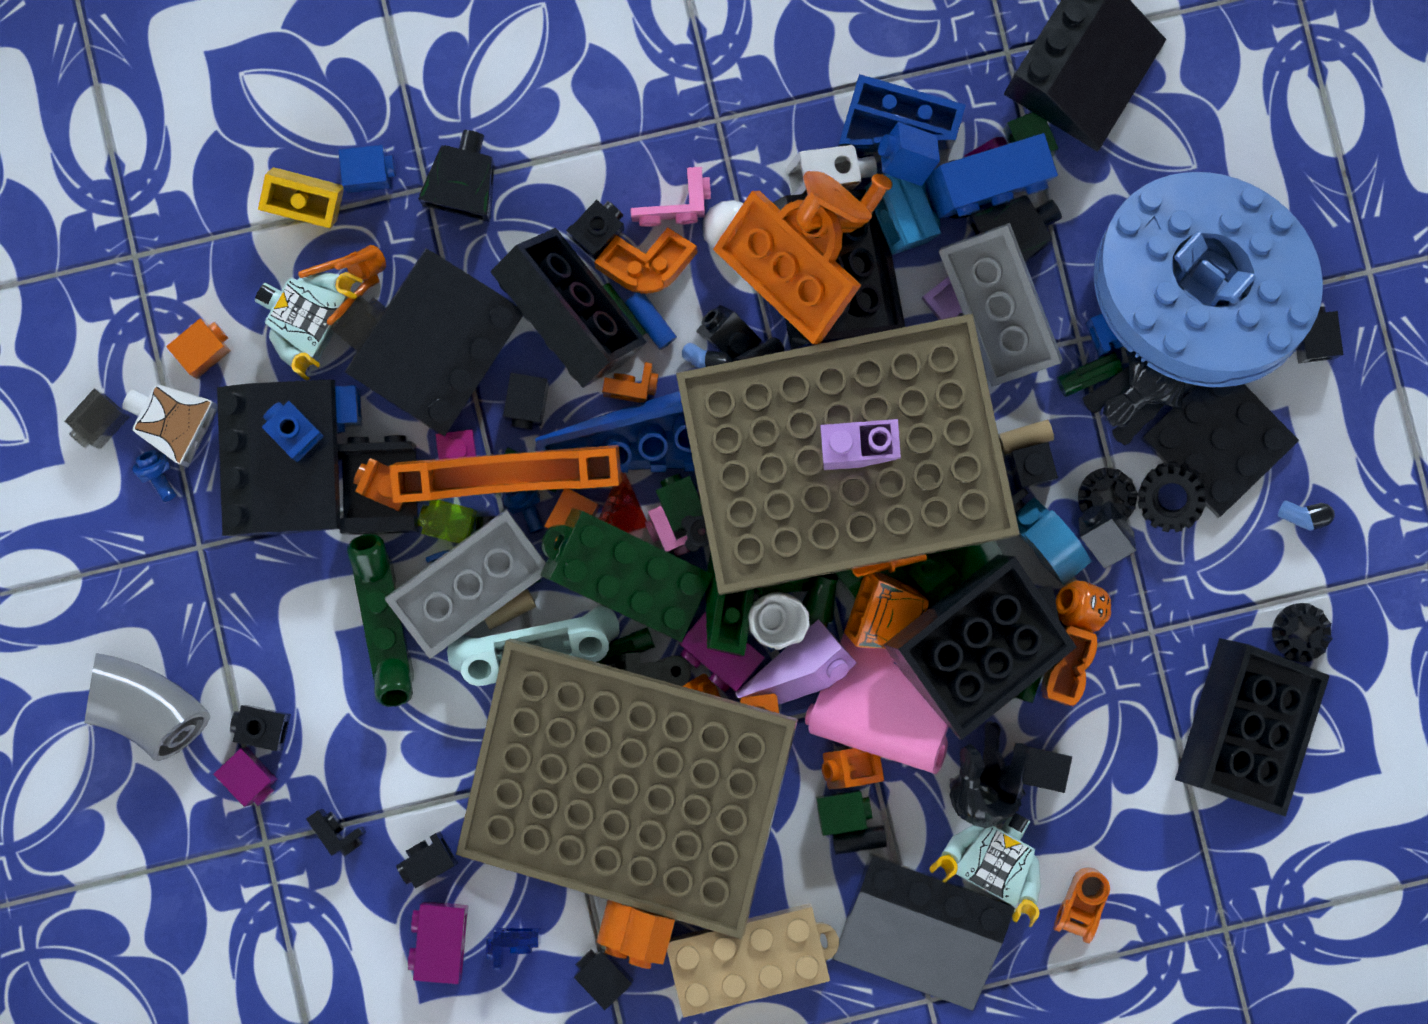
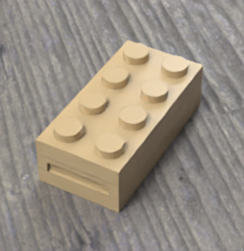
M810 903L748 918L745 934L742 939L709 929L671 937L667 953L683 1018L829 982L830 978L825 961L836 954L839 946V937L834 928L829 924L823 922L816 923ZM822 933L827 938V948L821 945L820 935Z

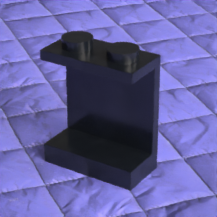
M405 435L384 436V442L370 443L369 437H348L347 444H338V452L343 455L344 518H341L340 533L343 535L419 533L418 501L405 502L401 512L356 493L355 490L358 485L353 483L362 463L367 465L370 458L389 467L396 462L417 461L416 444L412 441H407Z

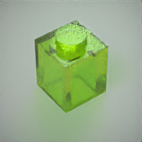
M430 500L429 506L423 504L421 508L418 526L423 527L421 534L424 536L459 544L471 535L477 511L441 500Z

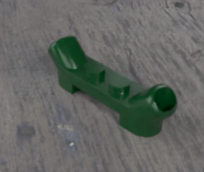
M363 534L350 541L347 546V553L356 585L374 679L375 698L382 706L396 707L406 704L412 698V682L414 680L411 655L408 654L403 623L385 601V597L396 590V578L392 560L387 553L384 540L379 535Z

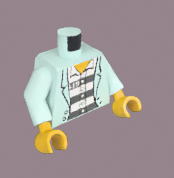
M325 272L304 278L299 277L298 280L289 278L282 291L267 283H264L258 290L255 302L271 310L265 321V324L271 328L269 332L270 341L281 360L292 367V370L304 380L310 379L306 375V369L310 365L320 367L319 360L344 314L332 325L327 324V319L347 297L351 299L357 298L358 295L351 292V287L355 282L362 283L363 280L348 272L340 275Z
M1014 813V816L1005 821L1001 830L995 826L985 829L972 825L952 836L941 857L929 868L930 872L933 873L939 866L942 867L946 872V877L942 880L944 883L957 874L1014 907L1019 902V906L1012 915V920L1016 923L1021 913L1029 916V927H1032L1039 917V909L1037 907L1041 888L1039 860L1034 855L1035 849L1020 841L1031 821L1017 813Z

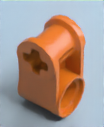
M1086 867L1075 873L1066 897L1057 912L1053 930L1060 932L1063 929L1083 937V942L1090 944L1098 929L1101 913L1110 893L1109 881L1101 872L1095 868ZM1089 877L1098 878L1100 882L1099 890L1093 895H1084L1082 893L1084 880ZM1071 918L1083 922V924L1073 921Z

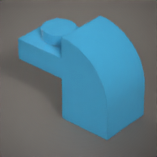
M1035 497L1015 513L1020 533L1019 537L1033 549L1040 563L1063 585L1092 562L1083 545L1064 521L1053 510L1049 511Z

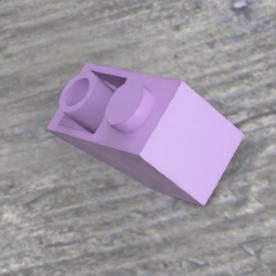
M898 419L821 425L824 470L860 468L901 459Z

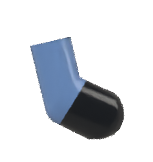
M694 343L686 344L682 350V357L698 369L729 363L733 360L725 352L703 350Z
M1285 500L1279 509L1278 517L1311 531L1331 524L1334 520L1335 512L1329 504L1325 503L1301 507Z

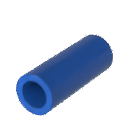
M635 293L625 302L659 350L664 349L677 338L645 294Z

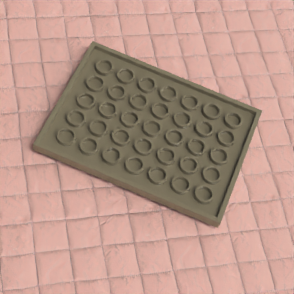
M973 313L676 373L719 595L1017 537L1020 534ZM898 419L901 459L860 468L824 470L821 425Z
M508 639L503 650L456 855L742 939L745 934L798 719L518 640Z

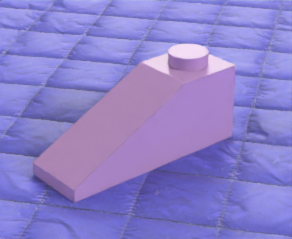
M818 619L809 627L804 639L799 644H792L785 648L742 686L735 695L740 700L743 697L776 694L778 705L831 687L836 681L844 678L857 662Z

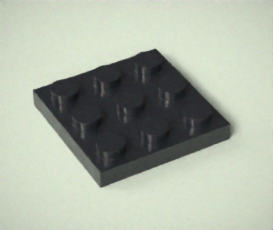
M1245 384L1230 387H1204L1196 385L1183 397L1182 411L1172 408L1141 438L1165 464H1169L1170 461H1177L1178 465L1186 463L1189 465V469H1196L1200 473L1199 477L1200 479L1204 478L1206 483L1205 490L1208 491L1206 506L1217 518L1221 517L1299 441Z

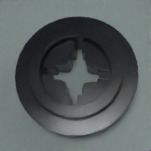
M1101 468L1091 472L1082 481L1078 491V503L1082 513L1084 514L1085 511L1093 506L1102 505L1103 498L1098 496V493L1093 492L1094 490L1107 491L1114 483L1113 489L1115 490L1113 495L1119 501H1122V504L1119 502L1112 504L1126 521L1136 509L1138 492L1132 479L1119 469Z
M1310 603L1292 604L1285 607L1276 616L1272 626L1273 642L1278 651L1292 661H1313L1326 653V649L1333 639L1331 636L1332 623L1327 619L1323 610ZM1299 621L1302 622L1304 627H1316V630L1307 635V644L1304 643L1302 638L1288 637V635L1294 634L1299 629Z

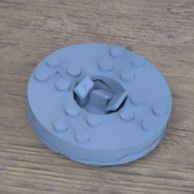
M1210 172L1178 173L1156 179L1135 191L1116 211L1100 241L1094 262V286L1097 301L1108 326L1117 339L1129 352L1135 351L1136 358L1141 356V362L1147 361V366L1167 377L1192 385L1204 387L1237 386L1253 382L1272 373L1291 357L1311 330L1321 306L1323 294L1321 266L1314 245L1303 226L1284 205L1265 191L1240 179Z

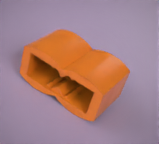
M1068 626L1064 627L1077 648L1044 674L1041 692L1042 697L1067 706H1074L1081 699L1085 690V670L1090 666L1095 657L1097 636L1094 633Z
M608 900L596 942L606 947V954L622 959H627V956H629V964L650 969L652 963L663 965L675 920Z

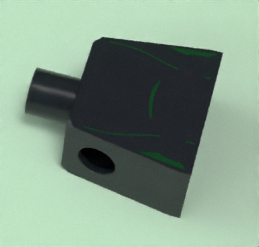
M463 130L459 148L446 145L440 147L418 199L422 206L490 222L495 163L492 157L480 154L484 140L483 134L471 130Z
M1023 195L1009 202L978 211L970 216L967 223L974 235L1010 223L1024 261L1027 263L1051 242L1052 237L1046 227L1062 219V214L1052 199L1035 208L1029 197Z

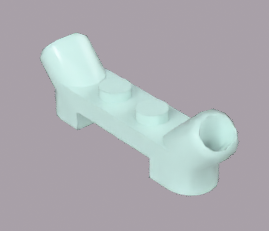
M599 605L584 616L482 638L464 634L448 646V661L454 670L461 672L465 681L475 686L496 683L505 642L508 639L518 640L597 662L606 656L609 650V643L618 637L620 633L619 621L613 610Z

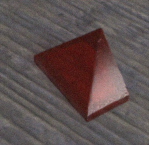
M621 472L622 482L619 486L612 487L599 519L631 534L646 528L644 522H647L631 479Z

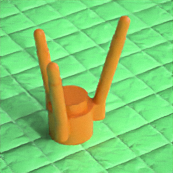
M369 245L347 256L298 272V276L304 278L334 268L336 270L347 268L350 274L364 281L353 292L358 295L357 298L351 299L348 297L327 319L328 325L334 324L370 287L380 282L377 274L385 270L386 260L378 247Z

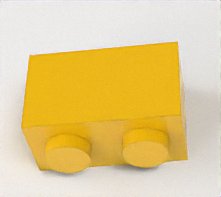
M273 167L265 174L258 210L331 228L338 219L344 188L340 184Z

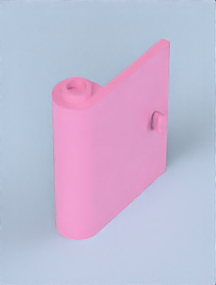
M844 633L840 644L857 664L848 671L844 678L836 681L831 687L821 690L816 703H812L809 706L805 716V724L809 725V733L937 774L943 765L947 753L948 740L946 733L949 727L905 677L897 664H894L895 661L886 649L856 647Z

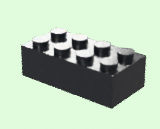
M557 228L515 245L490 271L498 281L501 289L511 297L521 310L524 318L534 326L544 339L547 347L557 355L567 368L570 376L582 388L622 367L647 343Z

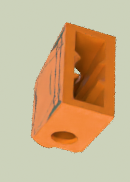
M876 572L864 575L844 633L856 647L886 649L883 645L927 611L928 599L918 589L883 573Z

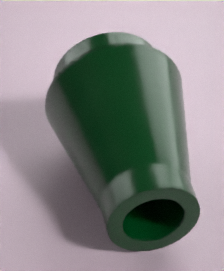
M830 573L816 576L802 601L809 614L810 626L819 619L827 628L829 622L834 620L836 585L838 582V577L835 574Z

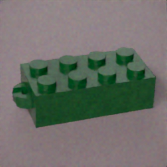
M574 508L571 509L564 525L551 526L545 532L542 539L541 547L548 560L540 576L679 642H682L713 577V574L584 511Z

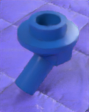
M155 450L139 455L136 458V464L132 468L133 473L137 475L142 483L150 480L163 502H168L176 496L175 491L163 474L170 469L167 456Z
M538 490L506 492L503 501L504 506L512 514L522 511L530 534L544 530L535 504L540 502Z

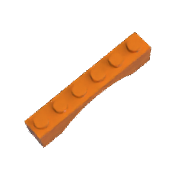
M619 445L396 462L390 465L393 503L516 491L619 486L622 482Z

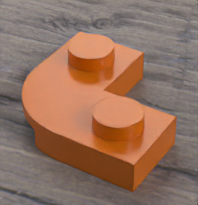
M667 227L646 254L616 235L594 261L595 269L632 292L648 294L661 291L670 286L695 257L698 250L695 244Z

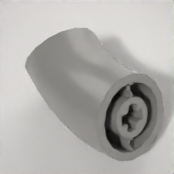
M96 653L85 724L106 728L123 735L137 744L156 761L168 759L180 752L199 736L207 726L210 719L209 712L178 684L140 664Z

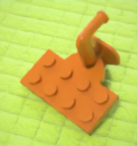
M806 171L803 176L808 194L806 198L786 204L781 210L761 191H751L713 250L812 344H821L861 287V284L836 262V259L842 248L843 232H853L857 228H861L865 223H868L872 218L873 211L882 200L886 191L892 188V181L883 174L872 176V184L861 201L857 200L834 178L819 171Z

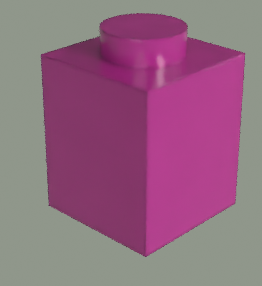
M248 747L240 748L213 774L244 807L253 803L257 806L261 805L273 794L274 790L271 788V785L278 780Z

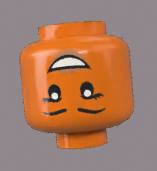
M1075 580L1063 587L1056 597L1058 617L1065 626H1072L1094 633L1099 631L1110 619L1111 599L1109 594L1101 587L1085 581Z

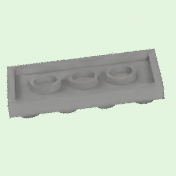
M1010 223L940 248L939 254L963 315L973 313L983 365L992 387L1061 364L1062 356Z
M506 509L386 596L385 601L428 658L431 659L541 579L542 576L540 574L546 562Z

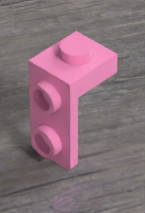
M702 167L687 168L689 204L631 208L632 222H639L641 227L661 225V220L676 219V224L681 225L697 223L698 218L705 217L704 200L711 199L710 177L702 178Z
M662 506L648 511L651 520L644 523L653 543L660 540L664 550L668 553L674 552L676 557L690 552L685 546L687 535L676 540ZM705 529L698 530V534L704 535Z

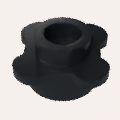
M704 515L697 517L685 516L682 519L681 526L686 530L687 534L686 548L696 552L700 547L709 546ZM699 528L705 529L704 535L698 534Z

